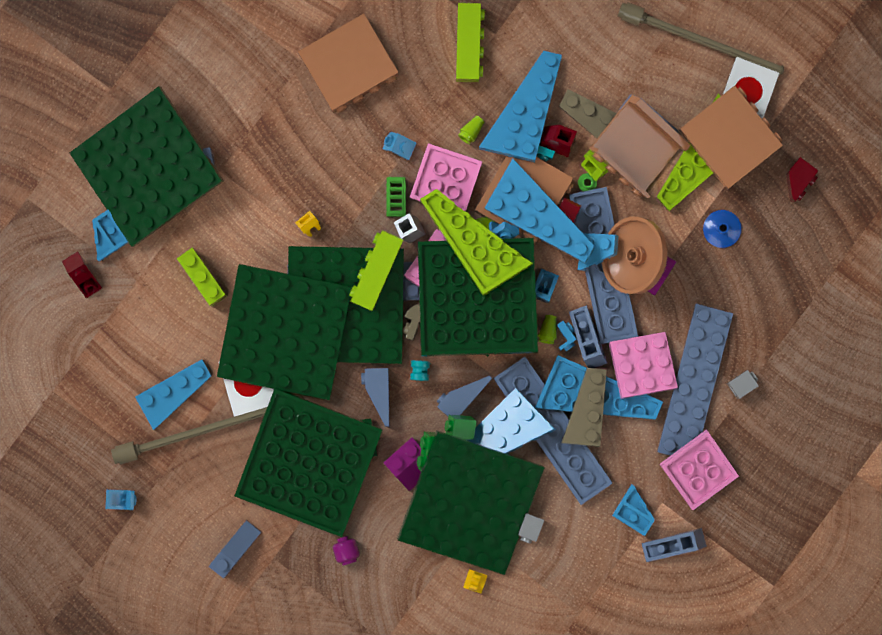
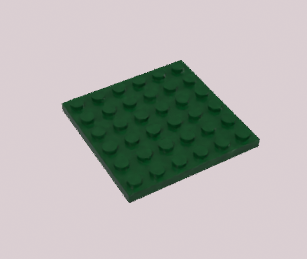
M160 86L70 152L71 157L105 208L110 211L113 220L131 247H135L224 181Z
M534 238L502 239L504 243L519 252L526 260L528 259L532 265L484 296L447 241H418L421 357L538 353Z
M288 246V274L342 284L353 288L354 285L358 286L360 281L357 278L361 268H366L368 262L365 261L369 250L373 251L374 248ZM404 248L399 249L372 311L351 302L352 297H350L338 362L402 364Z
M239 264L217 377L330 400L352 287Z
M274 388L234 497L343 537L383 429Z
M436 430L397 540L505 575L519 539L520 528L526 513L528 514L545 467Z

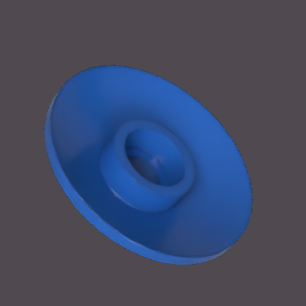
M717 210L706 218L703 225V233L711 245L718 248H727L738 241L741 235V223L732 212ZM720 225L726 226L725 232L720 230Z

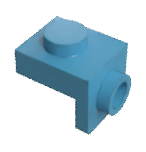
M390 132L384 140L383 150L410 160L416 142L399 133Z
M493 221L489 223V230L501 239H512L519 235V228L505 221L500 225Z
M562 321L557 327L567 342L558 347L560 351L563 349L568 351L575 346L573 342L576 338L572 334L575 331L569 322L565 324Z
M106 489L105 509L134 510L137 502L135 491Z

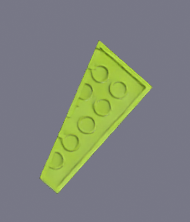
M717 94V96H716V98L714 99V101H716V100H717L719 97H721V96H720L719 94ZM692 146L687 151H683L656 197L668 211L713 174Z
M435 189L420 199L483 296L532 265L528 259L526 260L519 252L504 243L501 238L480 222L473 219L470 214L455 205L452 200L439 190Z

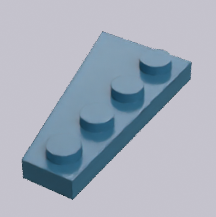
M202 359L135 396L152 429L155 430L209 380L212 375Z

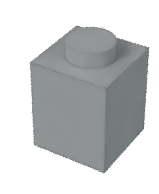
M410 213L394 222L400 237L408 243L425 235L419 219Z
M746 370L729 381L727 385L735 397L740 399L758 387L756 382L759 380L753 372Z
M526 513L518 534L521 536L520 540L530 544L532 541L536 542L544 520Z

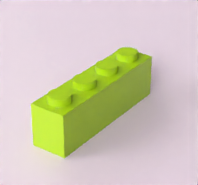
M458 3L456 82H479V77H483V66H479L480 58H483L484 47H480V39H484V28H480L481 20H484L485 9H481V3Z
M384 230L381 231V234L376 233L373 243L376 245L373 251L369 250L365 261L368 262L366 268H361L357 277L360 279L358 286H353L349 295L352 297L351 302L371 311L373 310L404 239Z

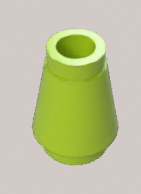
M475 116L459 130V138L466 144L475 142L485 123L484 120L479 116Z
M545 315L538 334L539 342L554 344V341L557 340L556 316Z

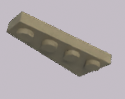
M567 89L559 105L565 113L583 126L595 138L600 136L617 114Z
M586 368L561 443L600 447L607 370Z

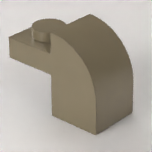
M420 304L410 308L405 315V318L411 320V323L407 322L403 333L407 334L406 339L412 341L420 323Z

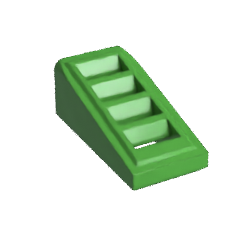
M387 177V217L406 216V177ZM391 184H402V187H391ZM391 191H402V195H391ZM391 199H402V203L390 202ZM390 207H402V211H391Z

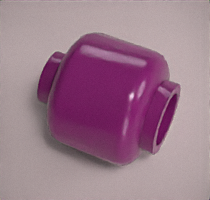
M348 536L337 539L338 543L332 547L336 561L342 563V566L357 562L356 558L360 556L357 541L349 539Z

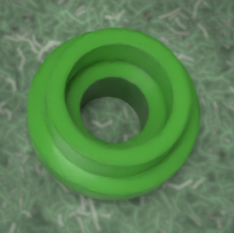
M588 173L581 175L578 179V187L583 192L593 190L597 186V181ZM589 179L591 185L586 186L584 180Z

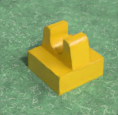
M310 211L295 222L300 230L309 237L313 236L310 232L311 228L316 227L318 231L321 229L319 221Z
M469 569L463 588L482 593L488 575Z

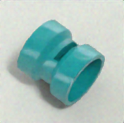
M411 360L413 371L410 374V380L429 381L428 369L430 368V362Z

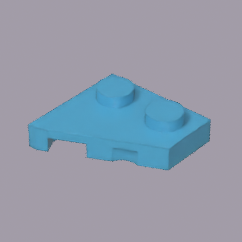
M106 210L92 220L97 260L100 262L126 245L128 241L113 220L109 210Z
M583 233L595 248L586 264L578 260V270L585 271L589 266L597 265L606 258L610 259L616 256L619 236Z
M631 484L612 516L645 536L655 519L635 486Z

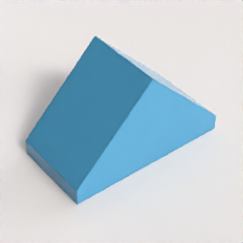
M541 269L535 283L536 299L549 303L559 275Z

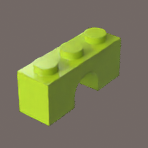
M193 247L177 258L209 306L212 307L227 297Z

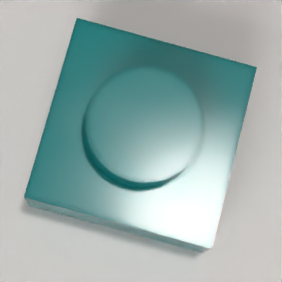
M539 145L537 158L544 162L552 161L555 151Z

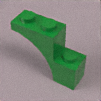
M449 414L448 420L445 422L446 434L464 440L474 439L477 421L471 416ZM424 431V435L420 440L421 455L417 459V466L420 471H422L436 432Z

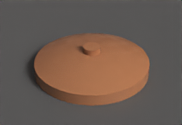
M635 216L624 218L616 223L608 233L619 236L618 250L616 256L610 259L606 258L602 262V268L606 279L613 288L626 294H641L650 290L660 280L667 262V244L661 229L653 221Z

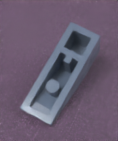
M587 305L570 311L569 314L587 367L596 368L607 364Z
M365 369V373H361V382L365 384V388L384 425L389 426V369Z
M487 376L453 390L447 395L443 393L437 400L439 403L437 408L447 416L449 414L461 415L490 382L492 377Z
M246 520L208 567L223 579L226 578L261 534V531Z
M702 528L642 543L646 562L693 552L707 547Z

